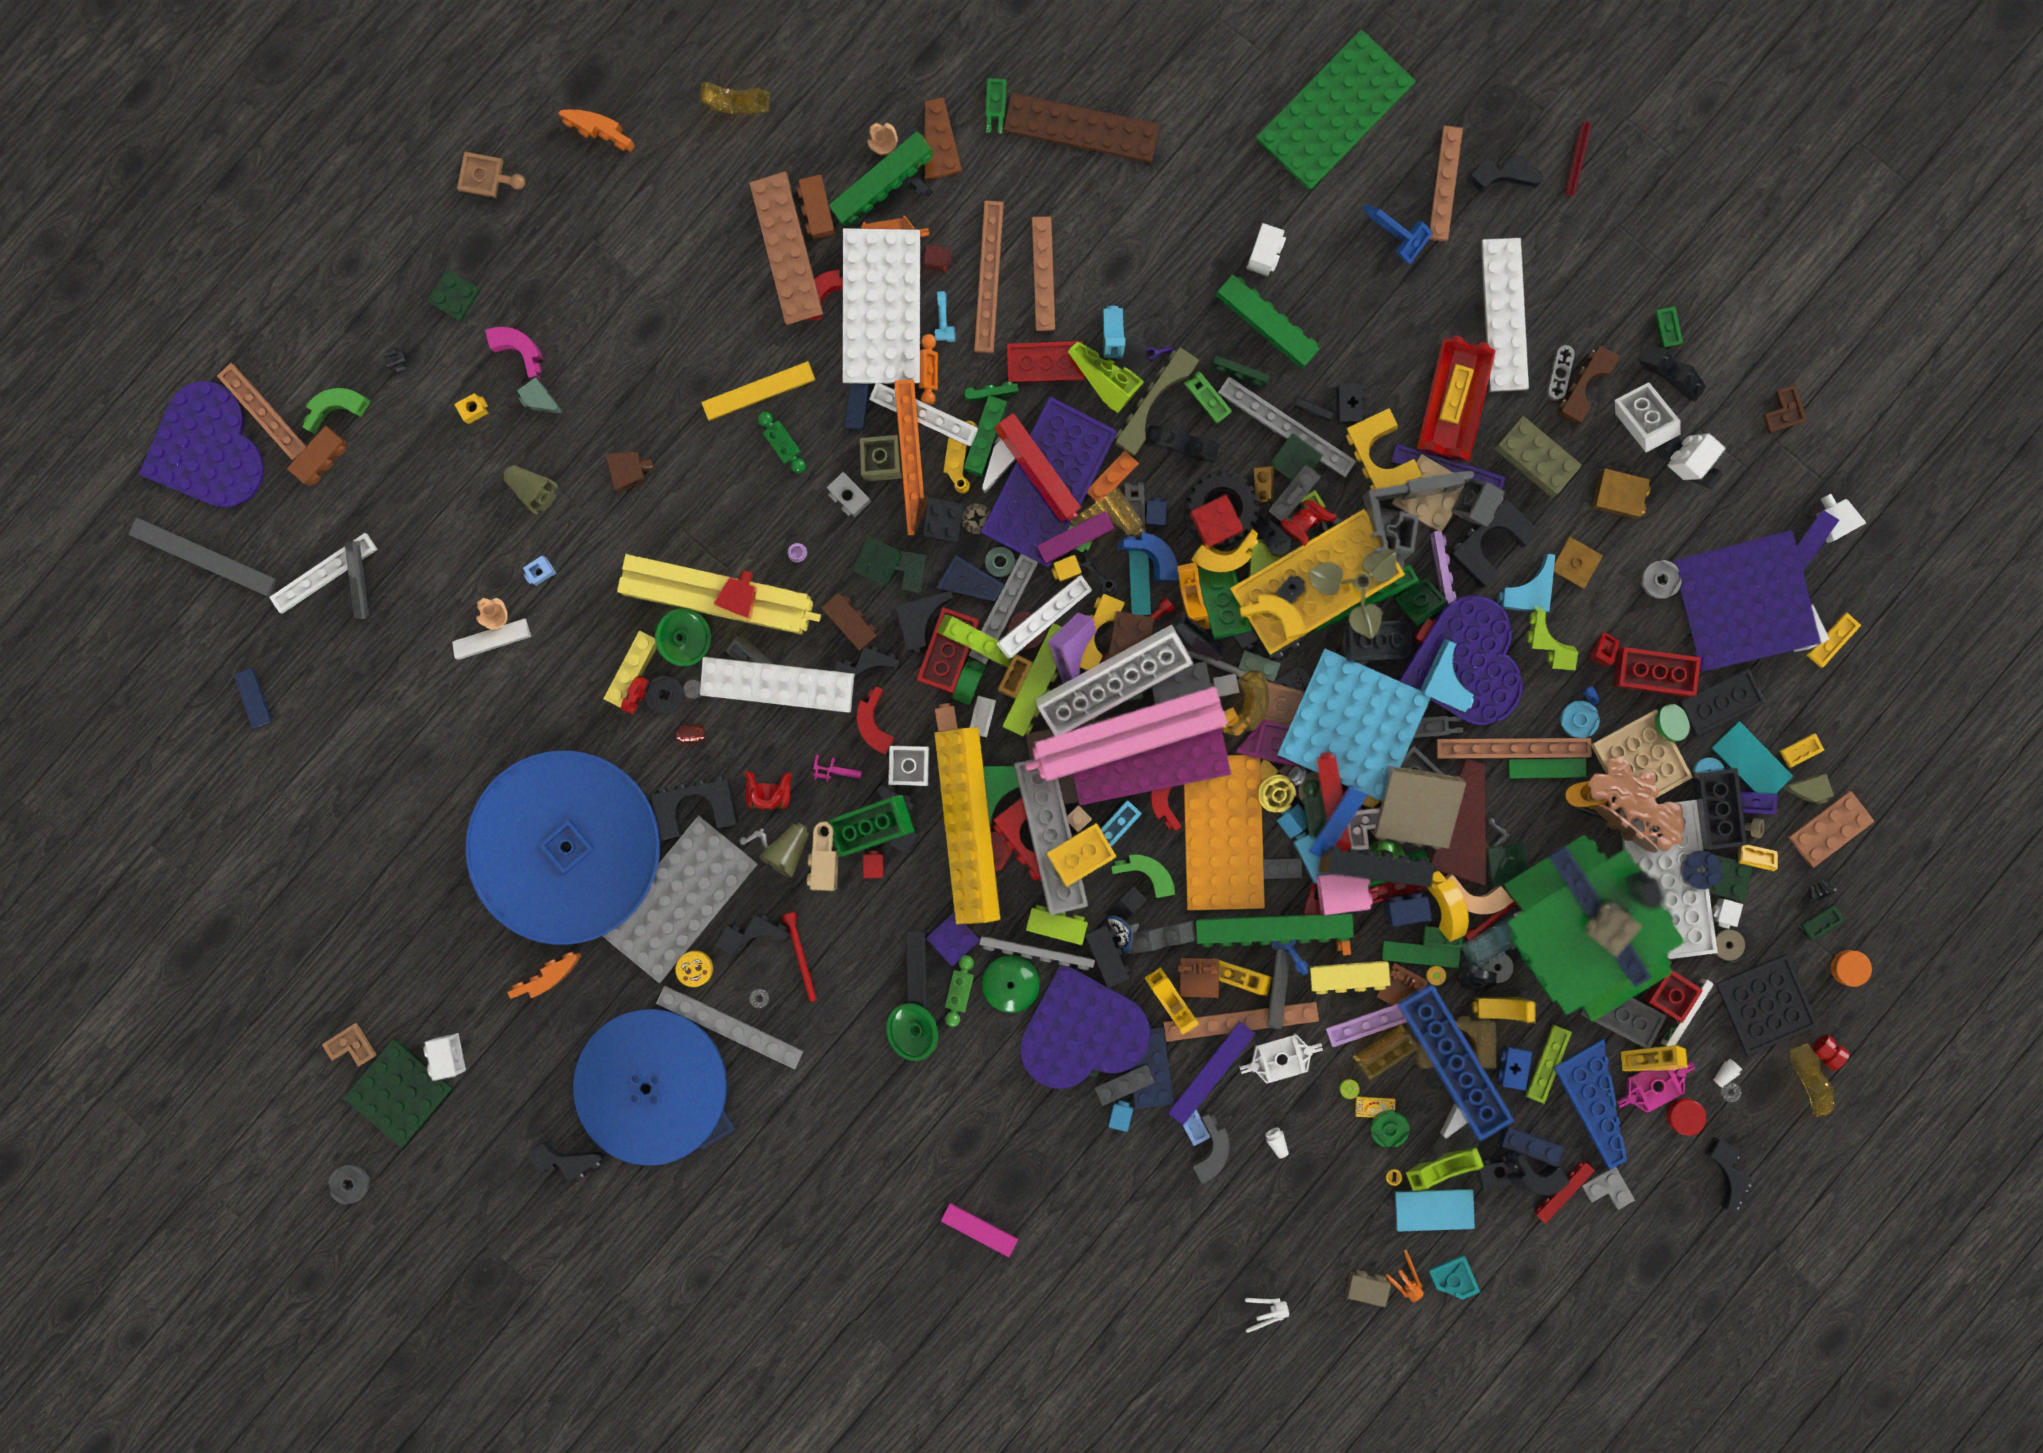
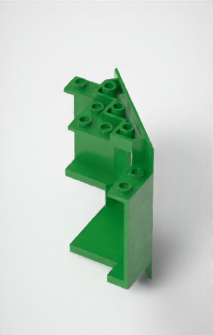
M1583 835L1566 846L1603 903L1611 901L1619 908L1626 909L1629 916L1642 926L1629 943L1652 978L1638 987H1633L1612 953L1584 932L1589 918L1549 857L1504 885L1509 895L1523 912L1508 922L1513 930L1509 935L1523 962L1553 1003L1557 1001L1566 1015L1581 1007L1591 1022H1594L1672 974L1670 968L1672 963L1667 957L1668 953L1684 944L1685 941L1672 922L1674 920L1673 916L1668 910L1665 911L1662 904L1659 908L1649 909L1632 900L1624 877L1643 869L1638 863L1634 862L1627 849L1608 860L1603 852L1600 854L1597 851L1599 848L1594 840L1591 839L1589 841Z

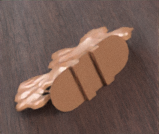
M1622 756L1608 759V775L1594 774L1588 783L1591 787L1592 798L1596 800L1605 799L1609 802L1610 808L1604 805L1595 806L1596 812L1608 821L1606 825L1611 829H1618L1622 832L1621 837L1626 841H1633L1641 848L1650 852H1657L1658 847L1648 837H1655L1657 845L1663 851H1668L1673 845H1681L1683 840L1681 833L1685 828L1684 819L1682 818V805L1670 801L1664 804L1656 803L1655 799L1658 796V790L1654 785L1656 781L1655 772H1642L1638 777H1633L1631 765ZM1615 796V797H1616V800H1615V802L1613 803V802H1612V798ZM1622 808L1627 819L1625 820L1614 810ZM1638 818L1643 822L1644 831L1642 833L1630 824L1632 819ZM1653 826H1658L1660 828V830L1655 833H1653L1652 830L1650 832L1648 831Z

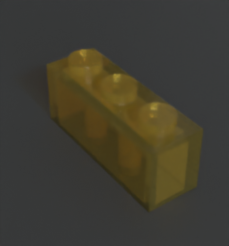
M1400 1025L1353 1056V1059L1360 1071L1369 1080H1372L1418 1048L1411 1035Z

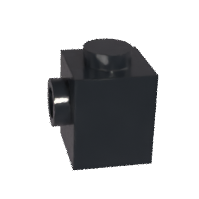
M1290 575L1276 591V596L1293 605L1306 590L1305 581L1297 575L1295 577Z

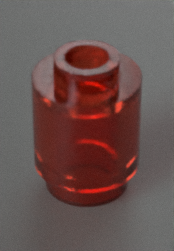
M699 724L680 725V729L676 730L677 741H680L681 744H697L700 741H705L704 726H699Z

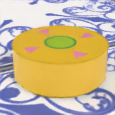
M1431 966L1426 971V979L1430 984L1441 985L1446 979V972L1439 966Z

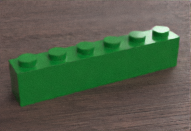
M916 131L829 204L830 208L842 224L846 226L855 224L859 220L858 217L863 213L871 211L876 202L884 200L892 189L902 185V181L905 178L913 176L917 172V168L922 164L930 162L935 152L925 138Z
M1232 274L1219 289L1216 297L1303 370L1319 351L1318 343L1314 339H1308L1303 335L1304 332L1300 327L1290 324L1288 317L1283 313L1279 314L1274 310L1275 307L1269 301L1262 300L1260 294L1255 289H1249L1241 277H1235Z

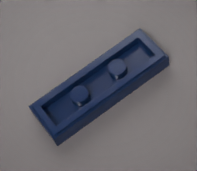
M254 668L234 674L252 729L272 723Z

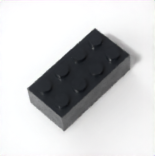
M1729 767L1692 772L1703 849L1712 850L1747 845L1738 768Z

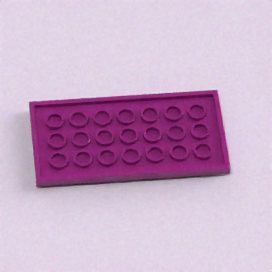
M1090 725L1081 726V727H1076V728H1074V729H1072V730H1070V731H1068V732H1071V731H1074V730H1078V729H1081V728H1084V727H1087V726H1090ZM1222 728L1074 773L1073 777L1079 806L1228 776L1231 775Z

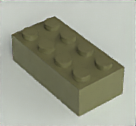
M1524 416L1517 420L1494 447V450L1551 498L1563 489L1582 466Z

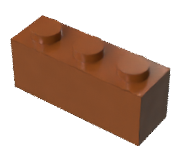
M816 175L799 179L800 186L797 187L799 198L804 200V205H801L803 216L808 217L809 223H805L808 235L812 234L813 240L836 235L822 176Z
M325 426L287 469L302 483L311 487V485H315L320 480V475L324 471L332 467L333 461L337 456H341L346 451L348 443L331 428Z

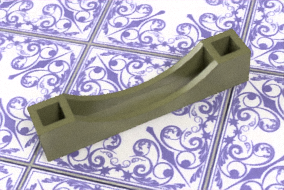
M1181 347L1177 352L1175 350L1168 358L1170 363L1167 367L1163 366L1157 375L1160 377L1158 381L1151 383L1147 389V392H1149L1145 399L1142 397L1136 405L1138 408L1137 412L1129 415L1125 422L1128 425L1124 430L1120 429L1115 436L1117 440L1115 445L1128 452L1132 457L1136 456L1146 440V417L1153 402L1168 387L1187 380L1199 362V359Z

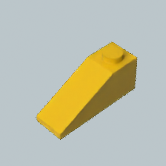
M1219 960V981L1256 994L1268 995L1273 977Z
M1677 1045L1621 1052L1622 1071H1660L1687 1068L1686 1049Z

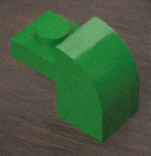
M968 658L952 699L967 705L971 704L986 664Z

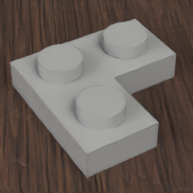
M1616 1167L1611 1170H1604L1581 1185L1590 1202H1594L1608 1194L1616 1209L1619 1210L1635 1201Z

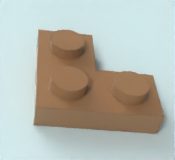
M357 1023L322 1044L332 1061L349 1051L358 1067L377 1056Z

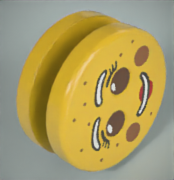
M694 950L687 952L679 958L676 964V975L679 981L688 987H698L705 984L713 973L712 960L702 951Z

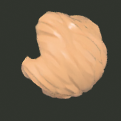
M877 123L871 125L869 132L872 140L867 141L869 148L880 155H888L893 152L898 142L894 127L889 123L884 124V126Z
M482 598L477 602V608L480 611V616L476 617L477 622L491 630L502 628L508 618V612L504 603L498 598L493 600Z

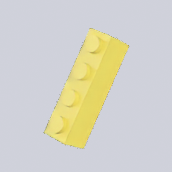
M642 631L638 632L604 697L605 700L621 708L623 699H627V690L636 676L642 677L657 649L655 638Z
M1388 961L1309 966L1311 990L1316 991V994H1327V990L1343 993L1347 992V989L1355 988V991H1366V987H1374V990L1386 989V986H1390Z

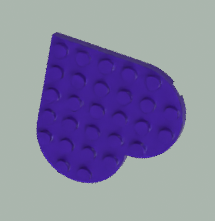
M198 381L184 386L171 399L138 475L218 507H234L248 501L260 488L264 477V461L257 446L250 439L241 435L244 428V412L241 409L239 400L229 389L220 384L210 381Z
M1471 595L1452 601L1439 614L1399 678V681L1420 690L1445 638L1456 644L1452 659L1453 670L1462 687L1474 694V701L1472 706L1464 712L1432 697L1430 700L1473 724L1487 725L1503 720L1516 708L1523 689L1520 670L1516 663L1506 655L1512 637L1508 615L1499 604L1486 597Z
M1060 965L1024 1032L1021 1041V1057L1027 1072L1040 1084L1050 1088H1068L1083 1081L1093 1068L1105 1073H1118L1135 1066L1148 1049L1150 1027L1145 1013L1135 1002L1069 966Z

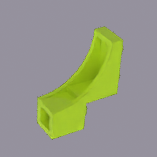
M1534 606L1533 612L1529 616L1531 629L1527 631V642L1532 649L1550 650L1547 652L1546 659L1552 669L1576 670L1577 649L1574 646L1565 645L1555 640L1549 634L1546 627V612L1542 607Z
M1477 1148L1447 1152L1433 1162L1419 1163L1407 1171L1406 1174L1413 1191L1428 1189L1458 1174L1479 1170L1484 1165Z

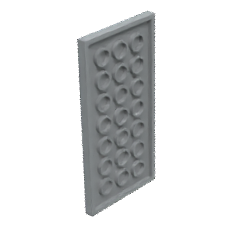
M698 815L658 864L655 879L642 904L624 923L603 935V937L658 983H661L677 964L679 958L687 952L756 868L758 863Z

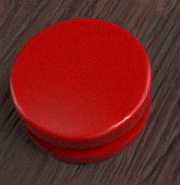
M1679 1098L1669 1105L1666 1119L1674 1131L1682 1135L1692 1136L1704 1128L1706 1113L1698 1102L1689 1098Z

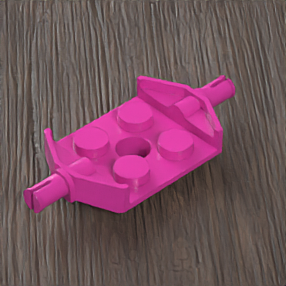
M1690 1062L1687 1064L1686 1069L1641 1071L1632 1077H1626L1627 1095L1616 1101L1620 1109L1630 1103L1648 1113L1684 1094L1686 1073L1694 1070L1695 1067ZM1656 1081L1662 1083V1088L1659 1091H1654L1653 1084Z

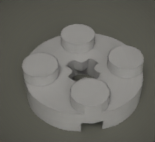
M1670 561L1653 562L1642 573L1641 587L1653 598H1668L1677 593L1681 586L1682 579H1679L1678 575L1680 571ZM1664 575L1665 584H1659L1657 577Z

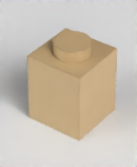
M1079 805L1067 815L1068 823L1077 832L1092 820Z

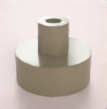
M1754 818L1752 824H1745V830L1751 831L1752 837L1761 838L1764 833V820Z

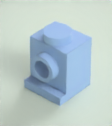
M544 556L523 567L526 572L524 574L529 584L533 583L536 586L552 575L557 574ZM542 569V574L538 576L537 571Z

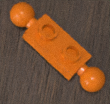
M926 334L921 339V344L925 349L920 350L919 388L924 389L920 398L921 402L931 406L936 400L935 394L932 391L938 390V352L932 351V348L936 345V338L931 334Z

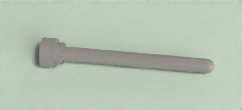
M1187 651L1192 660L1195 658L1263 687L1267 685L1268 680L1220 660L1216 661L1205 654Z

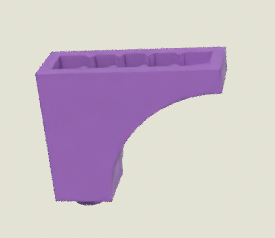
M1077 613L1048 641L1062 683H1066L1079 676L1084 650L1091 638L1096 634L1094 621L1088 615Z

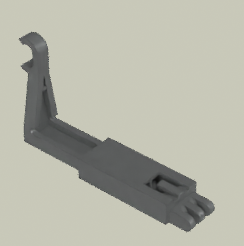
M1472 471L1456 472L1408 480L1403 485L1368 490L1362 497L1374 531L1370 537H1378L1381 543V548L1378 547L1374 553H1382L1388 546L1379 501L1402 497V500L1453 492L1474 477V473Z

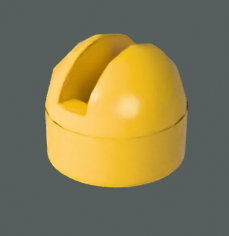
M1397 1169L1388 1171L1386 1175L1387 1182L1393 1186L1400 1184L1402 1181L1401 1172ZM1393 1172L1397 1173L1396 1182L1393 1181Z

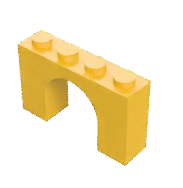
M1390 408L1348 427V434L1345 435L1349 445H1354L1356 449L1354 455L1357 461L1362 462L1364 466L1362 472L1365 478H1370L1373 484L1370 486L1371 490L1403 485L1408 480L1422 478V474L1414 459L1393 469H1382L1377 467L1369 457L1370 448L1377 439L1398 430V425Z

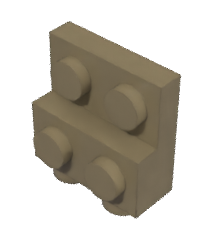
M1608 901V903L1605 902L1601 905L1598 915L1587 922L1584 932L1617 957L1642 926L1613 902Z

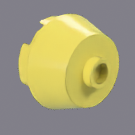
M1273 775L1267 777L1259 785V801L1270 812H1283L1291 807L1290 804L1294 796H1296L1295 787L1286 776Z

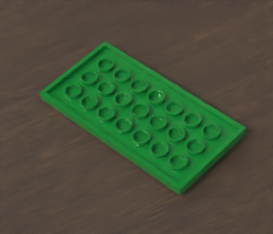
M1361 29L1256 137V140L1311 191L1416 81Z

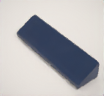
M850 383L845 429L864 431L870 383Z

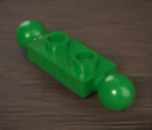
M761 412L758 416V422L761 426L767 427V430L763 432L764 436L784 464L791 461L792 471L802 473L806 468V463L803 459L796 457L801 452L780 421L772 423L773 416L769 412Z

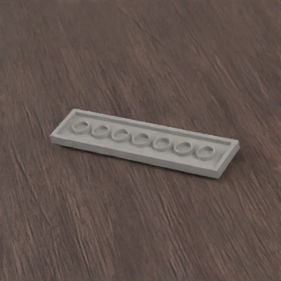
M1036 759L1015 763L1014 766L1049 915L1087 907L1082 878L1066 887L1046 854L1072 838L1059 781L1054 779L1047 782L1046 778L1042 779L1039 768L1027 771L1025 763Z

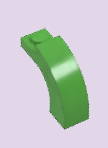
M333 388L325 390L312 398L306 405L312 412L305 417L302 427L316 434L325 417L330 412L336 409H347L361 417L371 401L349 389Z
M1132 854L1128 855L1129 863H1126V860L1114 861L1115 865L1111 866L1112 874L1134 870L1146 873L1153 883L1156 898L1175 895L1173 881L1169 873L1159 862L1150 857Z

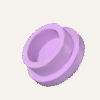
M795 543L789 547L788 556L793 562H802L807 556V550L804 545Z

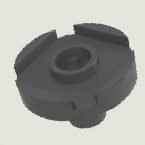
M346 1164L331 1174L329 1178L330 1194L334 1200L341 1204L355 1203L366 1195L369 1189L370 1178L361 1167ZM345 1180H346V1181L351 1180V1181H352V1184H353V1188L350 1187V1188L347 1189V1188H346V1185H347V1184L345 1183Z

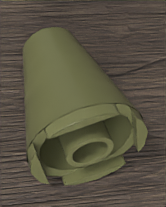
M516 465L508 467L504 471V481L530 512L539 514L537 511H545L556 497L554 491L555 488L558 490V486L553 480Z
M801 823L797 825L792 824L761 853L760 859L766 864L769 862L772 868L782 875L792 878L809 836L808 828Z

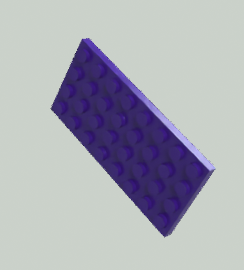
M1050 396L1030 437L1078 504L1081 505L1118 431ZM1016 462L981 534L1049 568L1052 561L1046 564L1037 546L1067 531L1073 519L1070 521L1065 519L1060 522L1020 464Z

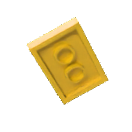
M1097 823L1046 853L1066 887L1117 857Z

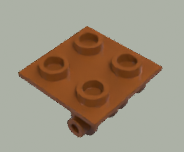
M1181 958V964L1178 967L1180 972V997L1219 998V959Z
M1394 963L1389 972L1390 986L1379 990L1376 997L1394 1005L1399 1000L1428 984L1429 981Z

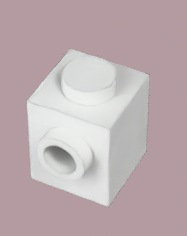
M1718 898L1717 904L1712 909L1713 921L1719 922L1718 926L1723 928L1737 927L1743 904Z

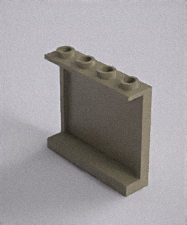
M1387 765L1385 773L1389 777L1375 829H1370L1372 834L1381 841L1391 839L1400 844L1410 842L1415 846L1423 847V845H1429L1431 848L1438 850L1449 848L1466 782L1457 776Z

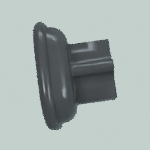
M1380 508L1388 548L1397 552L1396 561L1401 569H1403L1405 559L1414 553L1419 516Z

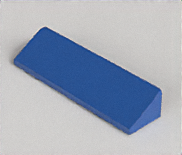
M1350 784L1310 846L1309 853L1321 858L1322 849H1330V846L1336 845L1367 797L1366 793Z

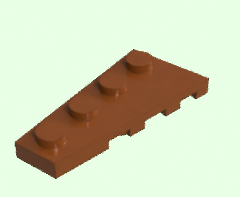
M944 97L926 101L925 140L935 152L931 161L925 164V181L961 173L962 169Z

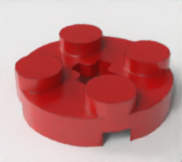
M641 676L634 678L627 690V699L624 698L622 701L621 710L632 715L635 713L638 701H642L645 697V688L649 680Z

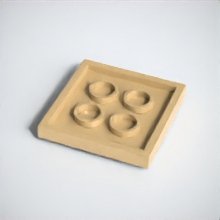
M1423 454L1416 461L1422 478L1453 473ZM1465 484L1453 492L1402 500V497L1394 498L1391 504L1405 513L1418 515V521L1435 531H1443L1453 514L1451 511Z

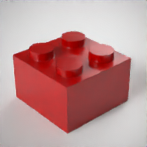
M1227 495L1190 513V517L1206 549L1244 530Z
M1671 970L1672 974L1651 986L1643 1000L1675 1021L1683 1023L1703 990Z

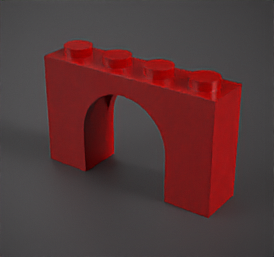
M1021 798L992 821L994 824L992 827L998 835L1002 833L1006 839L1004 843L1010 850L1014 848L1018 854L1016 856L1017 860L1022 865L1026 864L1031 878L1034 881L1037 879L1040 882L1041 877L1035 852L1025 848L1020 840V827L1027 819Z

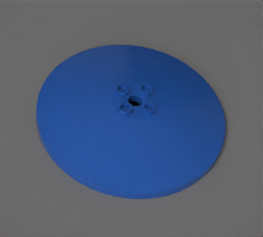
M637 1010L609 1021L587 1042L575 1069L573 1082L574 1102L577 1114L586 1132L604 1151L620 1160L633 1164H666L693 1152L705 1142L716 1128L726 1102V1070L715 1043L696 1023L677 1013L666 1010ZM644 1083H648L651 1086L649 1094H645L642 1091Z

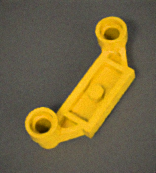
M966 421V423H969L978 428L975 422ZM949 437L944 473L949 474L954 482L956 491L965 494L970 490V483L963 476L968 445ZM964 482V486L959 487V483Z

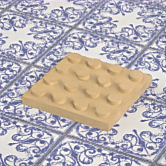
M1656 709L1592 743L1591 746L1606 775H1608V759L1615 758L1616 756H1622L1631 765L1633 777H1638L1642 772H1655L1656 781L1654 785L1657 787V797L1693 778L1675 742L1667 741V738L1658 733L1655 725V716L1658 714Z

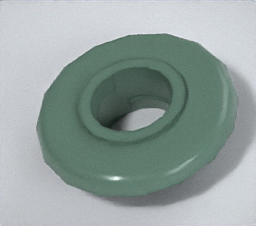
M1005 547L993 548L988 552L985 559L986 568L989 573L998 577L1010 574L1016 562L1013 553ZM999 556L1006 559L1005 566L997 567L995 565V558Z

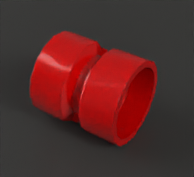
M1824 1034L1815 1041L1810 1052L1819 1060H1823V1063L1828 1068L1835 1071L1845 1064L1850 1053L1842 1045H1836L1837 1041L1830 1035Z

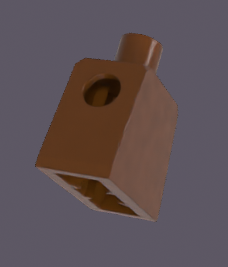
M638 452L606 454L614 490L617 492L624 491L646 481L644 471L654 469L652 458L641 460Z

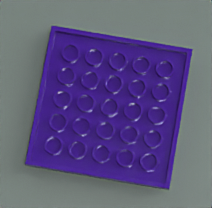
M1793 530L1673 560L1680 571L1678 572L1679 579H1682L1680 589L1697 656L1701 658V672L1821 644Z

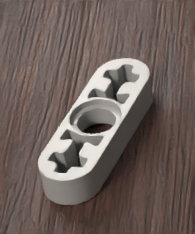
M1568 345L1561 346L1555 353L1547 387V396L1552 401H1558L1566 394L1575 355L1573 348ZM1565 350L1569 356L1565 358L1564 364H1558L1563 360V355L1560 353ZM1556 369H1564L1565 377H1557ZM1557 382H1563V384L1561 383L1558 386V391L1561 393L1555 396V392L1552 390L1557 387Z

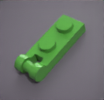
M1198 371L1191 380L1188 379L1183 383L1216 425L1232 413L1231 409L1201 372ZM1198 383L1202 385L1199 390L1195 387Z

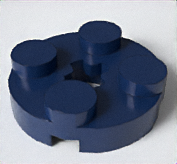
M1694 851L1682 862V878L1695 889H1709L1720 881L1722 867L1716 855L1707 851ZM1701 864L1706 868L1704 875L1697 872V868H1700Z

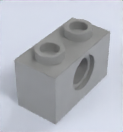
M844 472L827 487L829 490L828 496L835 503L839 501L843 505L841 509L848 516L852 514L856 517L871 503V500ZM845 492H852L853 497L850 500L846 501L843 499Z

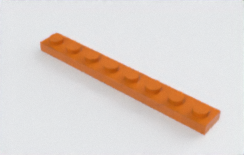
M914 379L894 381L907 535H914L919 499L924 498Z

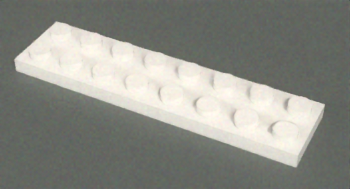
M1521 238L1485 239L1481 241L1486 343L1489 344V347L1496 350L1488 381L1489 392L1528 390Z
M703 657L700 695L851 712L854 673Z

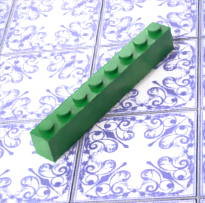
M1352 913L1196 920L1197 944H1202V947H1213V943H1221V946H1233V942H1240V945H1252L1253 941H1260V945L1272 944L1271 941L1278 940L1279 944H1289L1291 940H1299V943H1310V939H1318V942H1330V938H1338V941H1350V938L1354 937Z

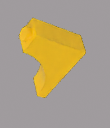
M1475 997V1002H1472V1013H1475V1017L1535 1022V1002L1523 997Z

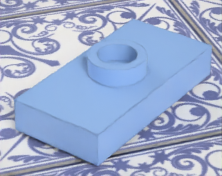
M1195 1110L1183 1125L1194 1146L1211 1137L1197 1110Z

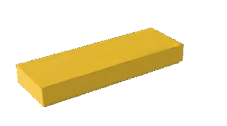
M1458 364L1454 365L1438 420L1455 425L1458 424L1474 369Z
M1847 612L1844 613L1828 630L1829 640L1813 647L1807 656L1820 668H1823L1861 625Z

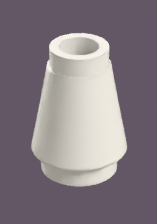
M1729 1059L1723 1063L1713 1080L1723 1087L1739 1076L1742 1068Z
M1279 1128L1269 1130L1265 1134V1140L1278 1158L1286 1157L1289 1152L1283 1131H1280Z

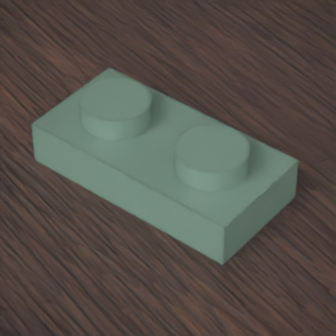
M1244 651L1238 668L1274 682L1281 664Z

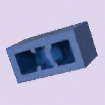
M1504 1046V1050L1500 1053L1502 1065L1501 1069H1498L1497 1072L1498 1084L1503 1087L1526 1090L1532 1052L1526 1049ZM1510 1066H1517L1516 1069L1510 1070Z

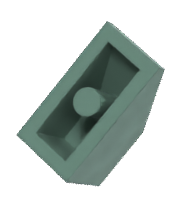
M536 377L517 390L520 394L518 399L524 407L529 406L532 410L552 413L562 412Z

